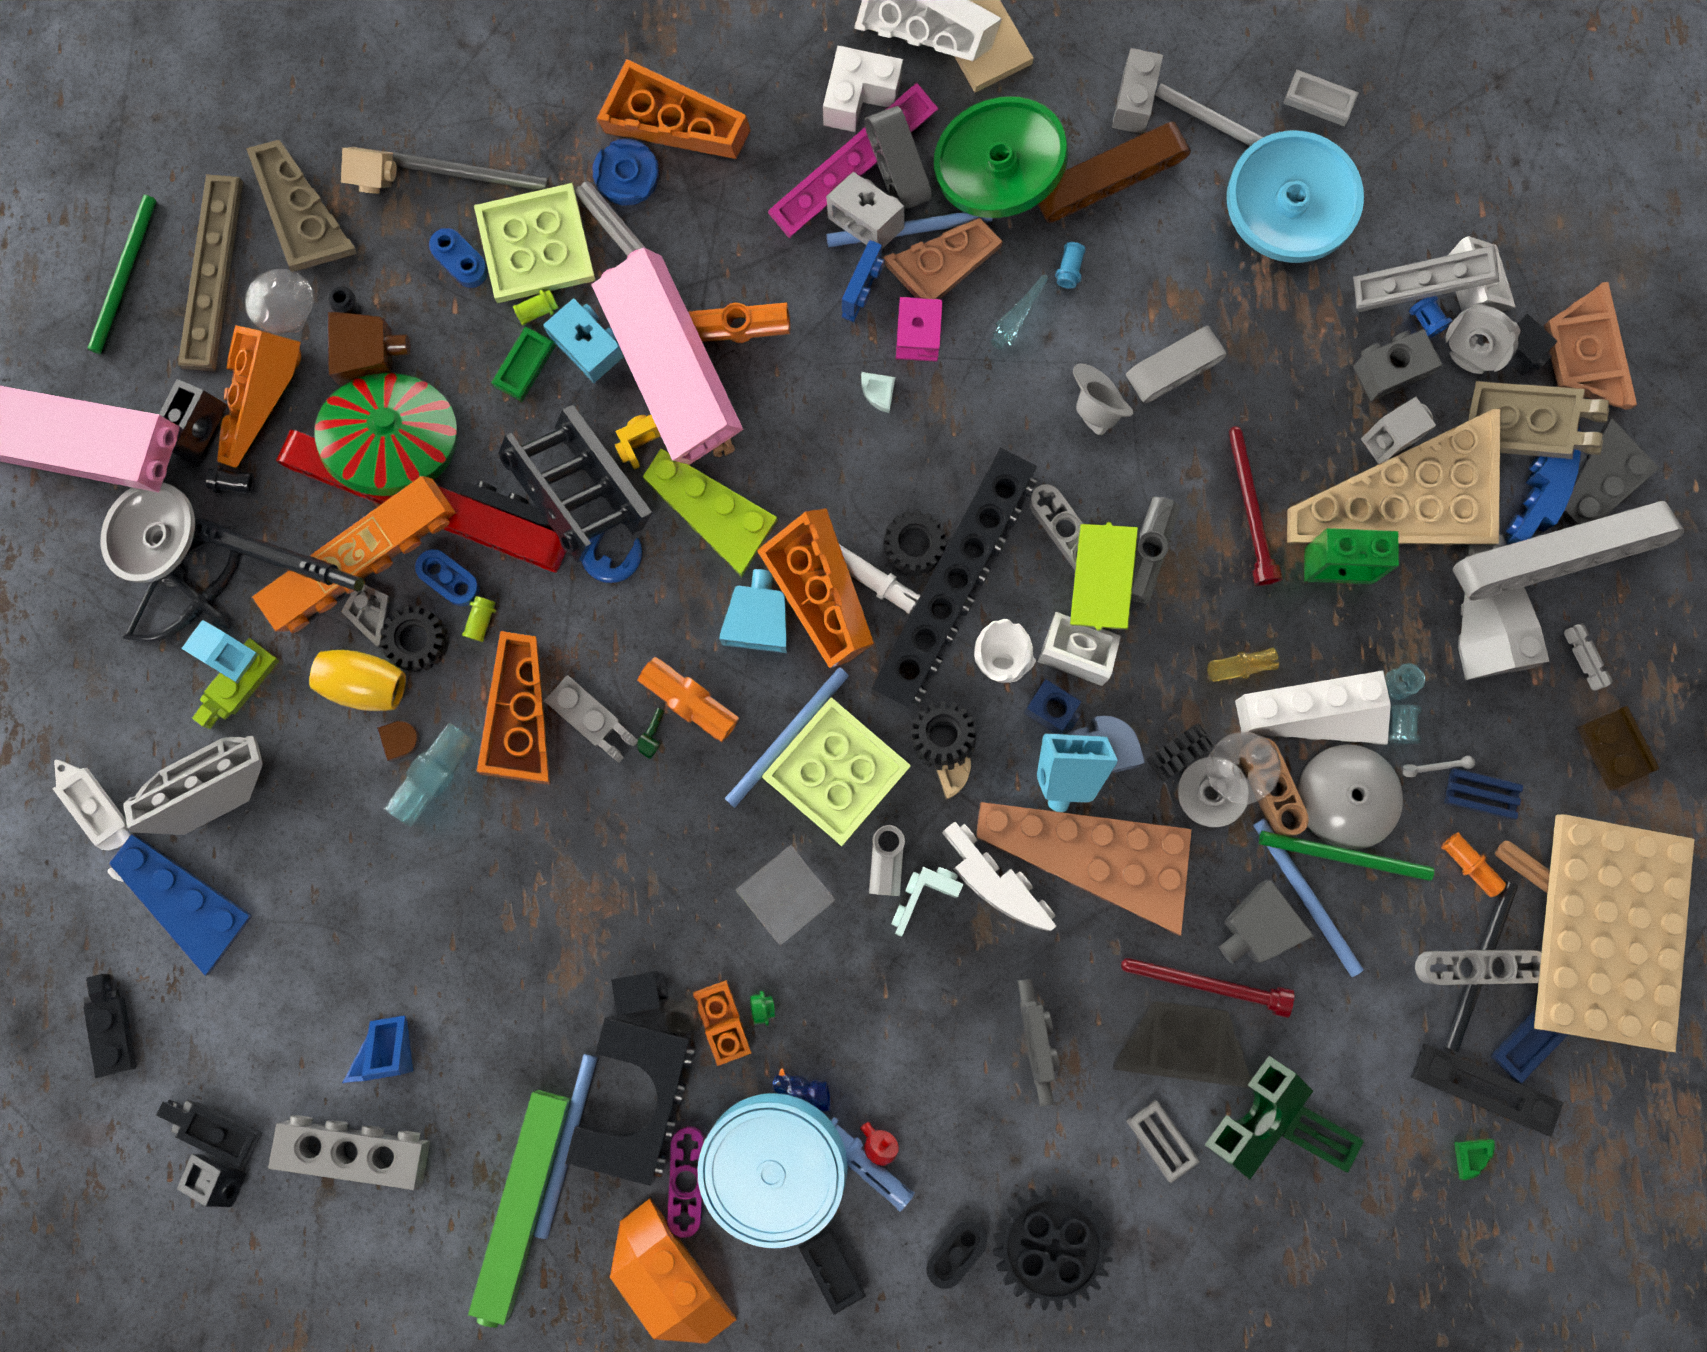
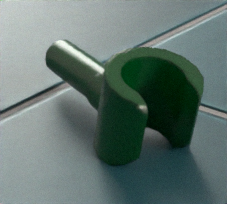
M656 708L649 727L637 741L638 751L648 759L655 755L661 745L660 742L653 738L665 712L661 708Z

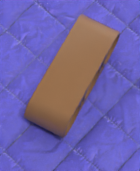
M1264 737L1247 743L1240 751V762L1265 819L1276 834L1285 836L1300 834L1308 826L1309 818L1278 746L1271 739ZM1254 746L1260 747L1265 751L1266 761L1264 764L1254 760L1252 756ZM1269 779H1274L1279 783L1281 790L1278 797L1268 792L1267 782ZM1284 811L1290 812L1294 816L1295 825L1291 830L1282 824L1281 817Z

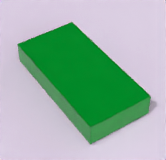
M525 326L492 380V386L523 402L555 349V342Z

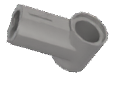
M886 825L877 829L872 839L869 894L900 896L905 838L900 829L892 825ZM884 831H891L898 837V846L891 852H886L879 846L878 839Z

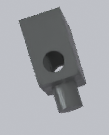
M1266 880L1260 882L1224 921L1233 936L1221 944L1219 949L1232 964L1246 953L1255 963H1262L1309 939L1313 934L1273 882Z

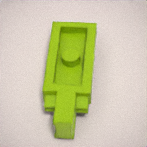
M248 638L244 645L259 655L239 683L219 673L201 696L200 701L203 704L192 719L202 727L211 729L220 717L226 720L231 714L235 715L279 663V659L256 641Z

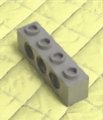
M291 1115L290 1120L276 1123L268 1169L415 1190L423 1185L430 1141L420 1139V1133L398 1131V1136L384 1134L385 1128L364 1125L360 1131L348 1129L349 1123L343 1121L327 1120L326 1125L312 1124V1117ZM311 1136L317 1137L321 1142V1151L318 1155L313 1154L309 1150L308 1142ZM347 1141L354 1143L357 1147L358 1154L355 1160L348 1159L344 1153V1146ZM383 1146L390 1148L394 1154L391 1166L384 1164L380 1159V1151Z

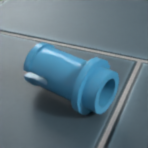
M1068 242L1067 245H1064L1061 266L1055 272L1059 286L1072 289L1077 286V283H1080L1082 279L1080 268L1086 251L1083 245L1076 242Z

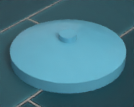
M1283 131L1258 140L1242 154L1230 176L1226 200L1232 224L1249 246L1271 259L1289 263H1303L1331 254L1348 239L1361 217L1364 204V190L1357 167L1348 154L1337 144L1311 132Z

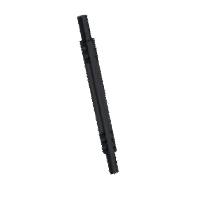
M202 518L195 520L193 537L293 571L326 585L337 584L357 592L364 586L363 578L341 571L334 564L253 538Z

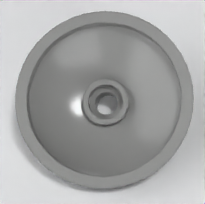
M162 482L159 493L133 487L124 492L109 509L101 530V552L109 569L118 577L134 583L153 582L172 572L186 556L193 540L195 516L190 501L182 491Z
M1339 745L1320 752L1304 767L1297 784V791L1309 818L1307 828L1316 838L1327 845L1351 850L1368 848L1385 839L1393 831L1401 816L1403 792L1395 770L1381 755L1362 746ZM1353 789H1358L1361 792L1362 797L1360 801L1353 799Z

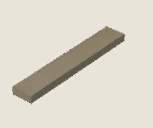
M206 174L178 366L182 369L216 372L243 181L240 177Z

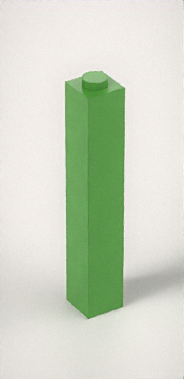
M536 1090L531 1094L468 1313L469 1316L476 1317L477 1323L480 1325L497 1328L499 1324L504 1325L511 1318L571 1098L542 1090Z

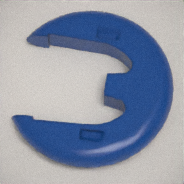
M603 532L589 540L591 545L581 562L587 573L596 580L605 583L621 582L629 578L639 567L642 558L640 540L638 537L635 539L634 545L623 563L612 569L613 561L611 558L603 555L599 561L595 560V552L605 533Z

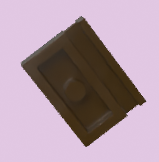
M1628 706L1618 708L1577 727L1609 791L1660 769Z

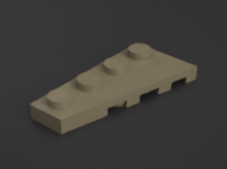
M280 140L246 148L291 272L357 254L354 245L342 232L332 214L330 215L321 202V198L314 188L309 185L302 171Z

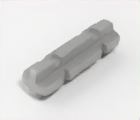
M1577 624L1566 629L1564 635L1569 644L1573 643L1575 648H1572V651L1583 673H1588L1589 678H1587L1591 689L1595 691L1609 686L1612 683V679L1607 670L1603 671L1602 666H1604V663L1593 641H1588L1587 636H1589L1585 625Z

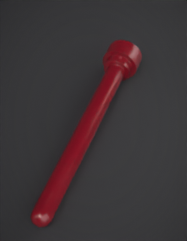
M1233 426L1229 430V438L1257 562L1254 564L1255 569L1252 571L1255 586L1270 585L1283 579L1280 565H1276L1275 559L1270 557L1243 432L1240 427Z
M1125 958L1121 962L1122 970L1127 973L1266 1005V1009L1271 1010L1273 1015L1289 1018L1293 1009L1295 993L1292 989L1278 987L1277 989L1271 988L1269 991L1131 958Z

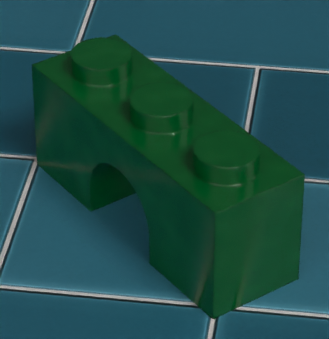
M1268 1056L1248 1084L1254 1091V1102L1250 1111L1243 1118L1236 1121L1226 1115L1205 1144L1224 1162L1249 1180L1313 1093V1090L1295 1072Z

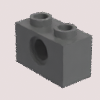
M1424 329L1414 334L1410 330L1402 332L1392 338V343L1381 347L1380 343H1377L1361 352L1362 357L1353 367L1371 402L1431 377L1442 366ZM1390 358L1397 359L1401 363L1402 368L1395 367L1391 363Z

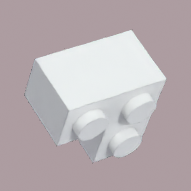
M838 46L823 104V125L856 132L863 102L887 108L897 100L900 89L903 59Z

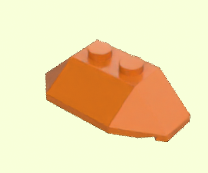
M651 1197L620 1221L610 1278L653 1339L707 1344L736 1321L737 1318L683 1242L670 1231L667 1220Z

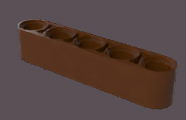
M1168 122L1065 170L1057 187L1037 205L1048 223L1058 221L1179 164L1190 155L1191 149L1176 122Z

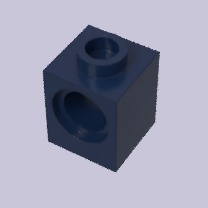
M1045 679L1024 711V714L1055 734H1061L1065 728L1071 731L1082 714L1077 711L1081 701ZM1050 701L1059 702L1064 709L1063 716L1060 718L1050 716L1046 709L1047 703Z

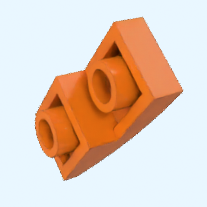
M727 980L693 992V997L704 1024L705 1034L717 1066L751 1054V1049Z

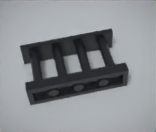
M571 405L562 409L554 427L555 431L520 446L512 433L505 435L498 454L503 466L507 470H511L558 535L563 549L567 553H571L578 563L584 559L591 545L590 539L619 524L626 525L633 535L644 528L652 511L575 406ZM560 443L566 444L575 457L542 473L539 472L530 457ZM581 469L586 471L595 484L561 501L549 486ZM601 496L606 498L615 511L582 528L578 526L569 513Z

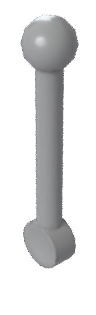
M1465 756L1458 761L1422 766L1406 764L1403 766L1402 774L1406 777H1415L1417 773L1463 767L1465 769H1472L1475 765V760L1471 756Z

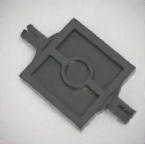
M1033 980L1017 981L1021 998L1020 1007L1039 1106L1053 1105L1055 1103L1050 1082L1056 1080L1054 1071L1060 1070L1057 1050L1049 1046L1047 1035L1053 1033L1051 1015L1049 1011L1043 1010L1042 1005L1038 1004V1000L1035 999Z

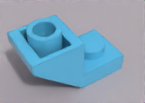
M204 620L200 622L182 647L184 651L236 683H239L259 655Z

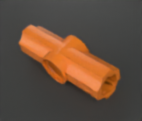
M731 303L722 309L688 312L702 342L732 340L736 343H744L753 337L790 334L791 329L787 303L755 306ZM735 319H746L744 325H742L741 327H731V324Z
M654 657L647 663L637 679L639 683L667 702L665 705L689 723L693 721L721 743L731 734L740 720L738 716L710 697L711 694L705 688L687 676L684 678L657 657Z

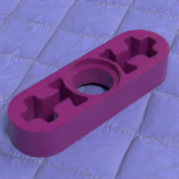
M692 1126L683 1127L678 1130L671 1141L667 1223L670 1231L681 1238L690 1237L695 1234L702 1222L703 1198L698 1184V1166L689 1163L677 1166V1159L681 1161L685 1159V1148L679 1146L678 1142L684 1140L686 1134H692V1140L698 1141V1147H694L691 1150L690 1161L696 1159L699 1161L705 1138L699 1129ZM690 1171L696 1176L697 1185L694 1190L684 1192L678 1188L676 1178L680 1172ZM675 1197L683 1200L697 1198L696 1204L693 1202L688 1204V1215L694 1217L695 1222H691L687 1229H682L681 1222L675 1221V1217L680 1216L683 1208V1202L675 1203Z

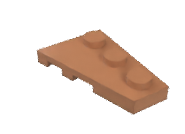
M981 218L946 231L938 238L925 243L919 242L914 244L906 251L896 255L894 253L883 257L885 259L884 265L915 298L940 300L1000 249L1003 241Z

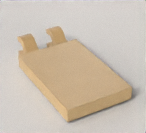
M970 0L1002 18L992 48L974 61L954 56L975 93L1033 63L1034 58L1000 0Z

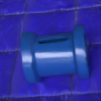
M1438 296L1424 298L1409 310L1410 315L1417 317L1429 339L1447 329L1453 322L1452 318L1445 316L1436 302Z

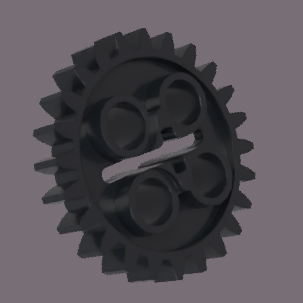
M1044 1185L1042 1196H1038L1034 1189L1030 1188V1200L1025 1201L1020 1195H1017L1016 1199L1020 1207L1014 1209L1006 1205L1005 1208L1011 1217L1009 1220L1000 1218L997 1220L998 1224L1005 1230L1004 1233H993L994 1239L1002 1243V1246L993 1249V1254L997 1257H1004V1260L1000 1261L996 1268L998 1271L1009 1270L1003 1279L1004 1284L1007 1286L1016 1282L1017 1284L1013 1290L1014 1295L1019 1297L1026 1291V1302L1029 1306L1039 1298L1042 1310L1046 1311L1049 1302L1054 1301L1057 1310L1061 1311L1063 1300L1067 1299L1071 1306L1076 1308L1075 1296L1080 1294L1087 1301L1090 1300L1087 1288L1091 1286L1100 1290L1101 1287L1095 1278L1097 1275L1105 1277L1109 1275L1101 1265L1102 1262L1113 1261L1112 1256L1104 1252L1105 1248L1113 1246V1241L1108 1238H1102V1235L1109 1231L1110 1228L1107 1224H1097L1103 1215L1100 1210L1089 1213L1092 1206L1090 1199L1087 1198L1080 1204L1078 1203V1191L1074 1190L1067 1198L1065 1188L1059 1185L1056 1195H1052L1048 1185ZM1036 1216H1042L1047 1220V1226L1040 1234H1033L1028 1230L1030 1220ZM1072 1223H1079L1083 1227L1081 1237L1075 1241L1067 1240L1065 1238L1067 1226ZM1022 1239H1029L1037 1243L1051 1245L1053 1239H1056L1060 1247L1083 1249L1085 1254L1078 1256L1063 1250H1054L1053 1256H1050L1046 1248L1021 1245L1020 1241ZM1027 1255H1039L1041 1263L1037 1270L1028 1272L1022 1268V1262ZM1066 1261H1073L1077 1264L1076 1273L1070 1278L1059 1276V1268Z

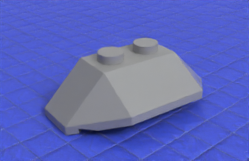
M255 737L221 738L158 771L140 788L135 797H130L123 803L127 828L132 833L185 835L248 802L263 765Z

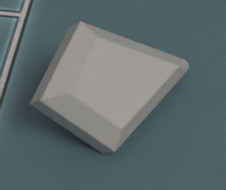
M364 584L360 591H354L350 594L341 612L375 646L381 648L380 640H383V636L380 635L381 628L385 629L386 624L384 621L387 618L390 597Z

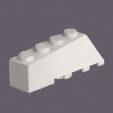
M862 0L854 28L862 31L869 29L879 32L878 35L887 38L898 37L908 40V43L912 45H927L934 47L935 51L974 61L992 48L1002 18L970 0Z
M1383 671L1244 694L1235 700L1243 735L1388 744L1391 704Z

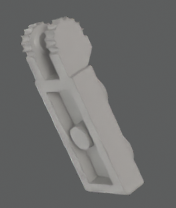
M568 675L544 700L597 748L600 746L618 763L624 757L615 746H611L605 741L613 730L628 745L631 744L634 747L638 741L620 725L621 721Z

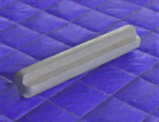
M586 181L576 189L577 197L627 256L631 252L644 247L590 182Z

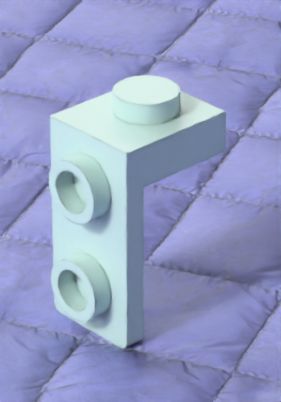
M925 867L922 868L920 874L913 871L905 890L911 894L906 907L899 904L891 923L897 927L895 934L902 937L923 885L957 898L963 886L962 883L956 881L958 875L941 867H938L937 872Z

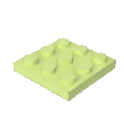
M572 183L474 205L494 298L497 303L540 294L539 290L541 289L543 292L549 289L553 291L596 281Z
M830 698L762 775V778L842 847L908 771L911 765L833 698Z

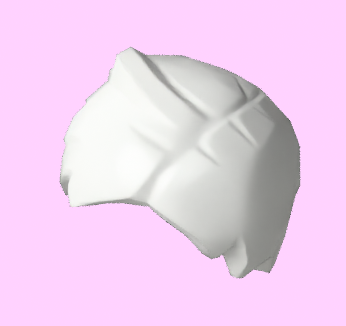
M1009 619L992 621L981 631L974 648L975 662L981 672L993 681L999 683L1018 681L1036 662V659L1033 657L1031 638L1019 623L1013 624Z

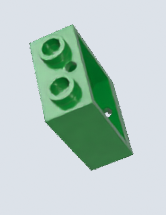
M1326 528L1304 548V581L1374 584L1399 566L1398 531ZM1339 569H1344V576H1341L1338 573Z

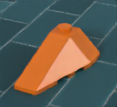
M235 325L227 359V370L233 371L232 384L230 388L224 389L223 399L227 401L229 415H226L221 421L218 462L237 468L291 380L294 370L299 366L301 361V351L299 349L301 342Z

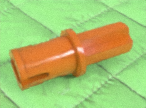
M1459 832L1453 834L1442 844L1441 848L1463 869L1462 874H1468L1489 897H1495L1505 889V882L1484 861L1486 856L1484 854L1479 855Z

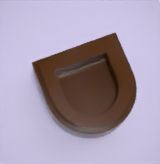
M396 721L377 728L387 761L389 762L413 754L419 746V733L414 726L407 722Z

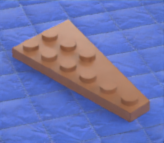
M985 802L980 803L976 832L977 839L1181 936L1192 829Z

